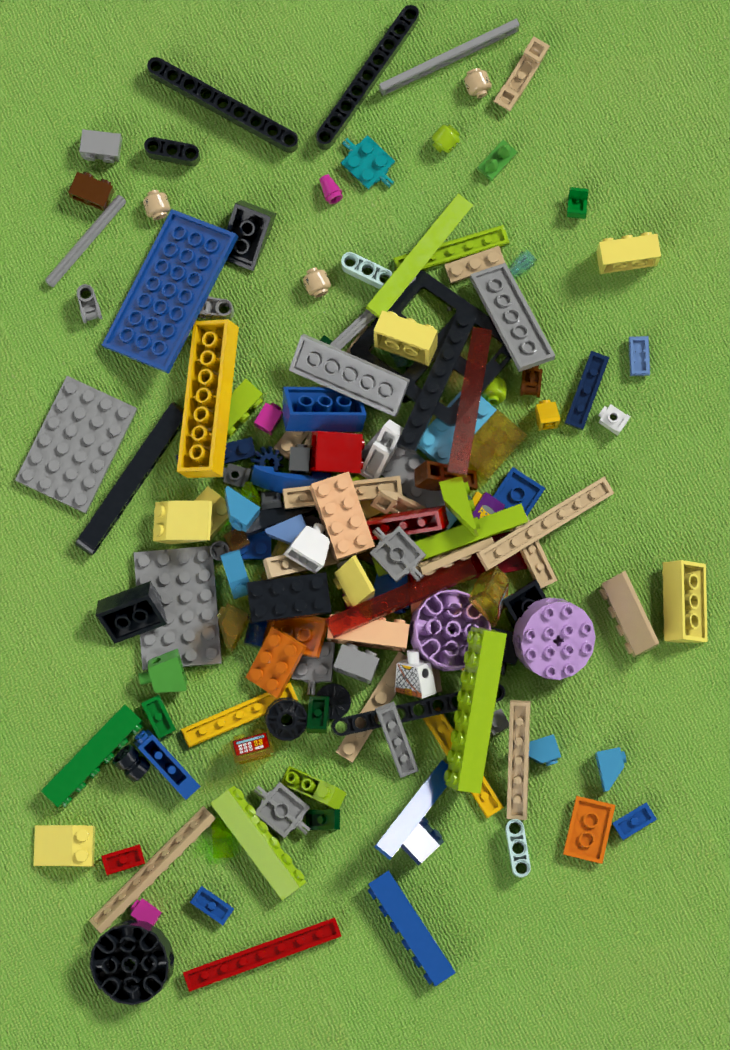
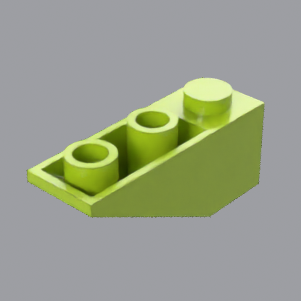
M246 378L232 392L227 432L228 438L235 434L237 431L236 427L240 422L244 424L250 417L249 413L253 409L257 410L264 402L262 400L264 398L263 393Z
M462 476L440 481L439 485L446 508L477 537V529H480L478 517L473 518L472 511L476 510L473 499L468 500L467 494L471 493L468 481L464 482Z
M291 766L288 767L281 781L284 786L332 809H339L347 794L338 787Z

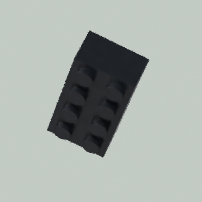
M326 572L246 583L251 624L327 615L332 612Z

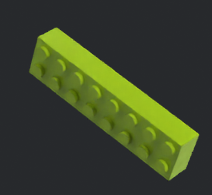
M471 627V631L467 635V642L469 644L468 650L464 654L465 669L461 673L462 687L457 696L459 705L458 710L454 714V722L456 723L455 729L451 733L452 747L447 756L449 765L448 770L444 774L445 785L457 791L481 793L507 637L506 633L496 630Z

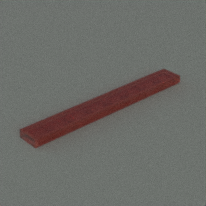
M476 327L472 329L447 471L449 475L467 477L492 336V330Z
M470 559L459 560L450 567L436 570L431 575H425L418 582L413 580L325 619V623L333 638H336L440 591L477 576V572Z

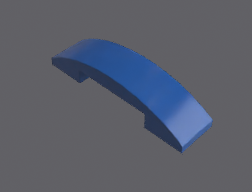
M254 465L250 483L267 490L283 493L282 490L286 488L310 486L312 483L330 478L331 473L312 471L311 476L274 472L273 467Z

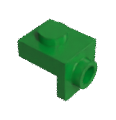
M569 188L567 217L586 219L589 189Z

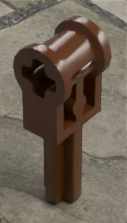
M539 365L522 371L520 396L533 395L536 398H540L543 369H539Z

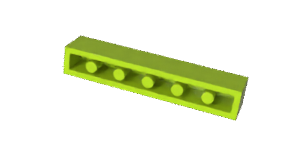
M233 786L210 803L282 901L306 883L302 872L292 864L291 857L283 852L279 841L272 837L267 825L260 821L255 809L246 802L244 794L240 789Z

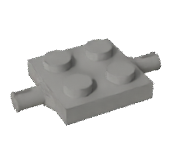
M400 526L387 535L379 527L373 530L372 533L380 541L370 554L397 583L408 574H411L417 582L420 581V578L422 579L424 576L416 567L426 557V554Z
M323 642L319 658L302 655L292 674V680L307 682V695H315L316 683H332L335 642Z
M280 782L268 793L259 785L256 787L259 791L255 789L253 792L262 798L261 804L256 810V815L283 838H286L296 828L307 835L308 832L306 830L310 831L311 828L302 822L304 815L310 809L306 803Z

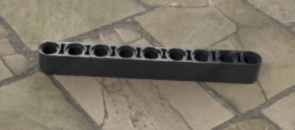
M407 5L402 9L316 133V143L320 149L327 150L333 146L419 21V10L416 6ZM411 13L414 14L415 17L413 19H408L406 15ZM403 29L405 32L403 34H397L395 30ZM386 44H392L394 48L388 50L384 46ZM376 59H381L383 63L381 65H376L373 61ZM369 74L373 78L371 80H365L363 76ZM354 90H360L362 94L356 96L353 95L352 92ZM344 105H349L351 109L349 111H344L341 109V107ZM337 120L341 124L339 126H332L330 123ZM322 136H328L330 140L327 142H322L320 138Z
M153 57L148 61V73L154 80L285 152L292 153L297 150L298 136L292 130L161 58ZM158 65L161 67V69L159 71H153V66ZM170 75L178 76V78L173 81L168 79ZM187 84H193L194 88L188 90L185 88V86ZM204 93L211 94V97L208 99H204L201 96ZM221 102L228 104L225 108L218 107V104ZM238 111L245 113L242 117L235 116V113ZM255 120L261 122V124L256 127L251 125V123ZM272 129L278 131L274 136L268 134ZM286 139H293L295 141L292 145L285 144Z
M175 402L169 405L75 543L77 547L91 556L95 554L181 429L183 407Z
M500 684L498 685L500 695L496 698V702L501 701L505 696V689ZM458 692L396 705V708L401 709L404 714L401 722L458 710V707L452 704V698L458 696ZM435 700L440 701L442 704L440 711L433 709V702ZM416 704L423 708L420 716L415 715L413 712ZM374 710L338 718L331 723V731L336 736H345L381 728V724L375 722L374 717L377 713ZM358 717L363 718L365 721V725L361 729L355 725V720ZM339 721L345 724V731L343 733H339L335 729V725Z

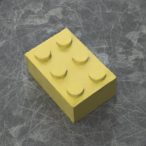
M645 232L638 237L625 235L617 240L613 238L603 239L602 242H599L596 251L599 273L606 274L657 266L661 258L658 234Z
M382 310L374 328V347L426 366L430 365L437 349L438 330L428 324H419L414 319L402 318L392 311L386 312Z

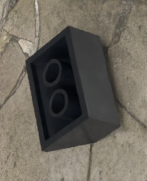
M151 581L98 600L96 616L114 644L167 625L160 595Z

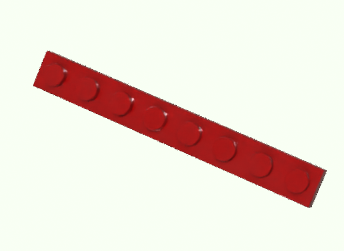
M334 917L185 971L183 975L190 992L342 936Z

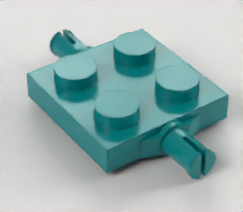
M368 135L356 145L348 138L342 142L350 151L341 164L368 190L380 181L386 184L388 188L394 184V181L387 176V173L395 164V160Z

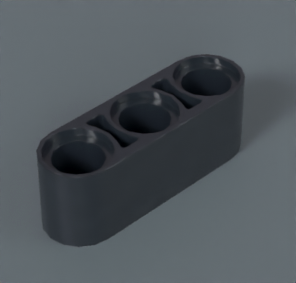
M150 137L144 143L146 155L154 160L186 166H196L200 161L199 149L193 144L157 137ZM151 145H157L158 149L156 151H150L149 147ZM169 149L177 150V153L174 155H169L167 152ZM190 152H194L196 154V156L192 159L186 157V155Z

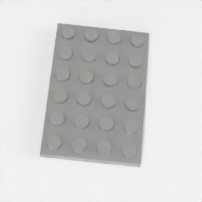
M66 376L15 481L87 514L138 409Z
M211 546L134 552L136 586L149 581L152 582L160 595L167 619V625L140 634L143 671L148 670V661L175 649L179 650L183 667L222 664L214 558L210 555Z

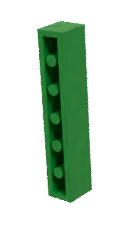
M124 704L41 792L59 809L62 806L66 808L73 800L71 797L76 792L80 793L87 786L85 782L90 777L94 779L101 771L99 768L104 763L108 764L115 757L113 753L118 748L120 750L124 748L129 742L127 739L132 734L135 736L143 728L141 726L143 721Z

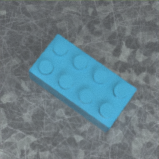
M467 384V385L462 389V391L450 402V404H449L447 407H451V406L455 403V401L460 397V395H461V394L466 390V388L469 386L468 384ZM480 396L455 426H447L436 418L427 427L418 449L431 461L450 465L496 415L497 409ZM463 398L458 405L463 409L469 400Z

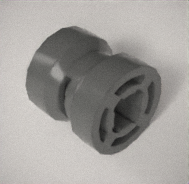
M216 541L210 547V555L219 561H222L220 555L232 552L231 546L223 541Z

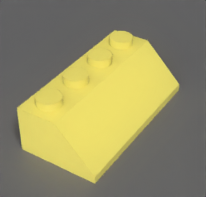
M684 560L663 562L664 641L675 643L708 642L706 564Z

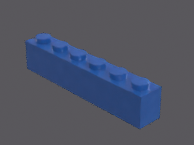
M389 870L368 884L370 886L368 889L369 894L373 900L376 898L381 903L379 909L385 917L389 915L393 921L390 923V926L396 934L400 932L404 938L401 942L406 950L411 949L415 956L412 959L418 968L422 966L426 973L423 976L428 984L431 985L433 983L437 986L456 972Z

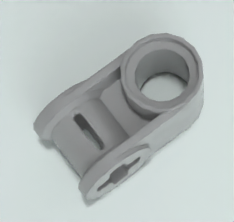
M87 284L79 286L77 298L83 323L86 324L87 321L97 318L103 319L93 288ZM83 291H90L91 296L84 299L81 297Z
M208 296L198 317L230 320L234 316V308L229 300ZM224 306L230 308L228 313L225 314L220 313V309Z

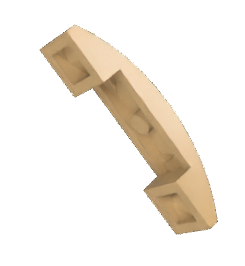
M533 36L509 79L496 96L494 103L508 111L512 110L550 48L548 44Z
M380 490L370 506L385 514L426 508L408 497L387 490ZM448 526L442 530L423 532V534L430 537L446 531Z

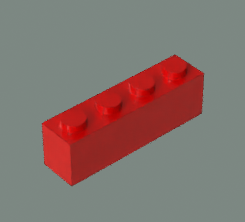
M445 505L374 516L366 520L373 540H379L372 533L377 527L387 535L400 526L407 535L442 530L449 525Z

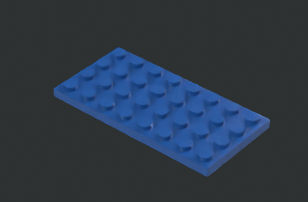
M171 209L102 346L169 374L238 239V235Z

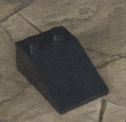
M243 200L236 202L227 230L236 233L238 239L226 261L254 271L270 235L277 213Z

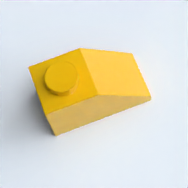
M550 400L539 401V404L535 406L538 431L558 428L560 415L556 402H551Z

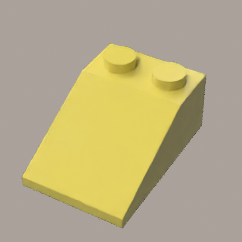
M212 501L155 502L153 541L170 545L209 541Z
M356 555L334 572L335 578L333 582L337 590L341 589L345 596L342 599L347 607L351 606L352 610H355L374 599L375 589Z
M35 825L33 866L94 867L95 826Z

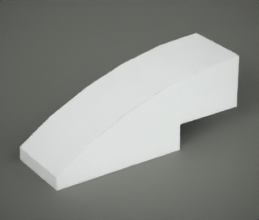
M390 419L383 425L377 440L373 443L366 457L360 475L367 479L380 478L397 448V442L404 429Z

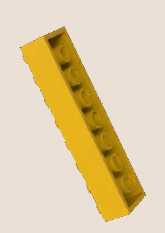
M229 319L195 321L193 325L177 472L187 478L223 477L239 327Z

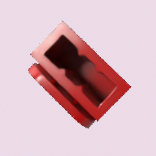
M312 431L309 471L360 474L364 465L363 458H361L362 450L365 446L363 434Z

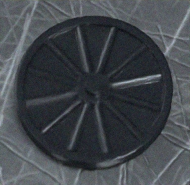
M339 684L325 685L316 695L329 697V719L341 718L350 709V694Z

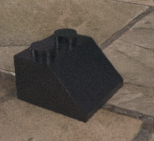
M536 579L502 600L505 614L513 629L519 617H522L523 613L528 609L527 607L535 601L546 598Z

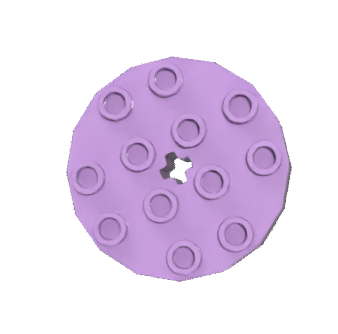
M445 590L434 594L420 603L412 614L409 635L410 643L413 649L419 650V658L421 660L430 662L432 668L441 671H455L465 668L464 654L468 650L467 635L471 631V627L491 630L490 617L482 605L477 602L476 598L459 590Z
M548 597L535 601L527 607L528 609L523 613L522 617H519L515 624L512 641L516 656L526 668L545 679L561 680L575 675L587 664L594 650L596 636L591 619L583 609L564 599Z

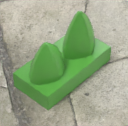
M502 140L477 169L490 181H493L518 152L505 140Z

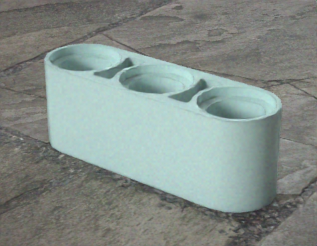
M352 252L345 253L341 259V266L345 273L378 289H381L384 285L379 279L383 276L390 278L393 274L390 270ZM351 259L355 261V265L349 267L345 265V262ZM370 268L373 272L370 275H365L362 270Z
M512 819L505 826L511 870L516 877L522 878L527 876L531 870L525 829L520 820ZM511 823L519 825V833L513 834L510 832L509 826ZM514 843H520L523 846L521 854L513 852L512 846ZM518 863L526 865V872L524 874H519L516 871Z

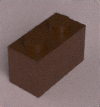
M77 172L68 193L70 198L104 211L114 194V187L111 185V182L105 179L97 180L90 173L83 172L82 174Z

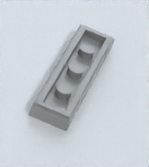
M394 701L375 708L400 778L418 772L416 761Z

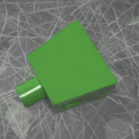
M178 649L150 659L148 661V671L138 674L140 684L152 683L156 693L187 691V679Z

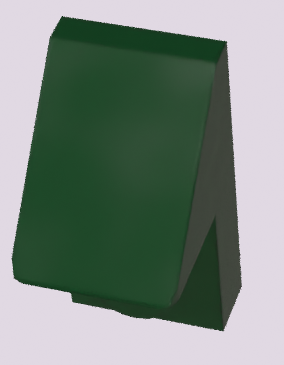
M309 696L307 733L327 734V727L329 726V697Z
M340 809L308 810L306 813V825L311 828L310 831L340 830Z

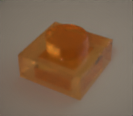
M234 529L223 535L231 551L240 550L250 544L242 530Z

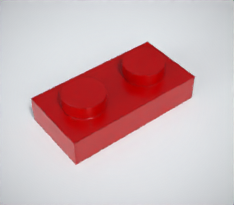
M140 844L101 856L107 876L146 864Z

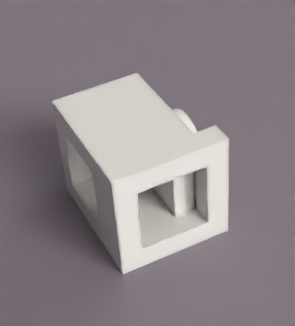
M610 404L608 408L604 406L598 416L601 419L598 423L618 436L631 416L626 415ZM610 415H615L617 419L611 420Z

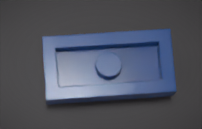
M646 802L613 822L612 825L623 841L657 820Z
M203 886L199 888L190 901L191 904L221 925L225 924L234 911L233 907Z

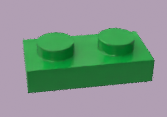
M159 695L141 703L158 739L177 731Z

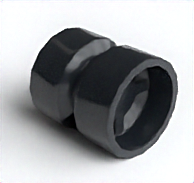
M129 744L117 753L112 763L119 770H125L124 775L132 782H136L146 774L151 764L143 756H138L139 752Z

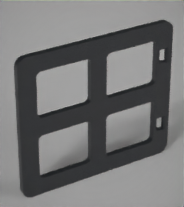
M420 271L416 279L404 290L388 311H392L406 319L407 317L402 314V311L422 289L427 290L456 311V314L438 333L437 349L430 365L436 360L458 310L477 317L475 325L503 345L483 369H478L462 356L459 357L454 371L470 381V385L451 407H446L439 402L433 414L434 417L447 426H455L509 363L512 357L489 316L425 271ZM376 318L353 344L350 352L356 357L409 379L410 382L405 396L416 403L422 389L416 386L415 383L429 366L414 362L404 374H400L369 352L370 348L374 345V328L379 319ZM500 354H503L507 357L499 364L495 360ZM463 398H466L469 402L462 409L458 404Z

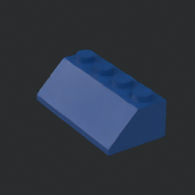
M283 387V421L286 431L362 432L367 416L364 403L328 387Z

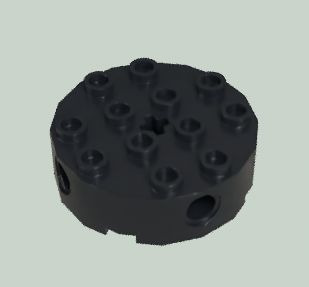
M128 920L117 923L100 936L91 951L90 969L95 984L106 995L110 996V999L117 1003L135 1005L149 1001L166 987L173 974L175 957L170 941L160 929L145 921Z

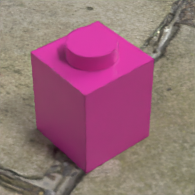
M265 403L254 421V426L272 436L283 417V412L280 411L281 407L274 403Z
M143 898L140 901L137 899L130 908L132 910L131 916L138 921H145L153 926L163 913Z

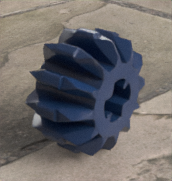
M268 446L267 450L265 447H260L261 453L258 451L254 452L257 458L250 459L251 462H255V465L260 466L266 464L264 463L265 459L270 460L268 462L270 463L269 467H273L274 472H280L278 467H284L283 464L279 463V461L284 459L283 456H278L279 450L273 451L271 446Z

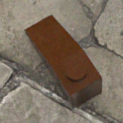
M429 460L424 461L414 469L415 487L441 491L440 481L462 476L464 482L468 481L470 490L478 489L477 471Z

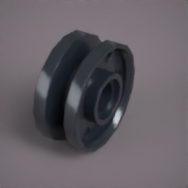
M281 697L274 700L268 706L265 713V723L269 732L275 738L282 741H291L300 737L305 731L307 713L303 705L297 700L290 697ZM289 714L291 715V721L286 724L282 723V716Z

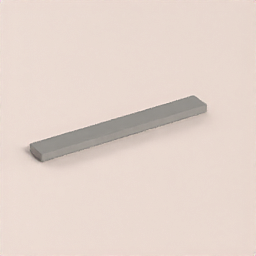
M517 18L380 83L379 91L381 95L384 96L518 32L520 24Z

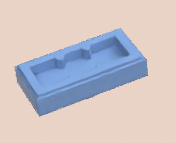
M629 337L630 376H650L649 337Z

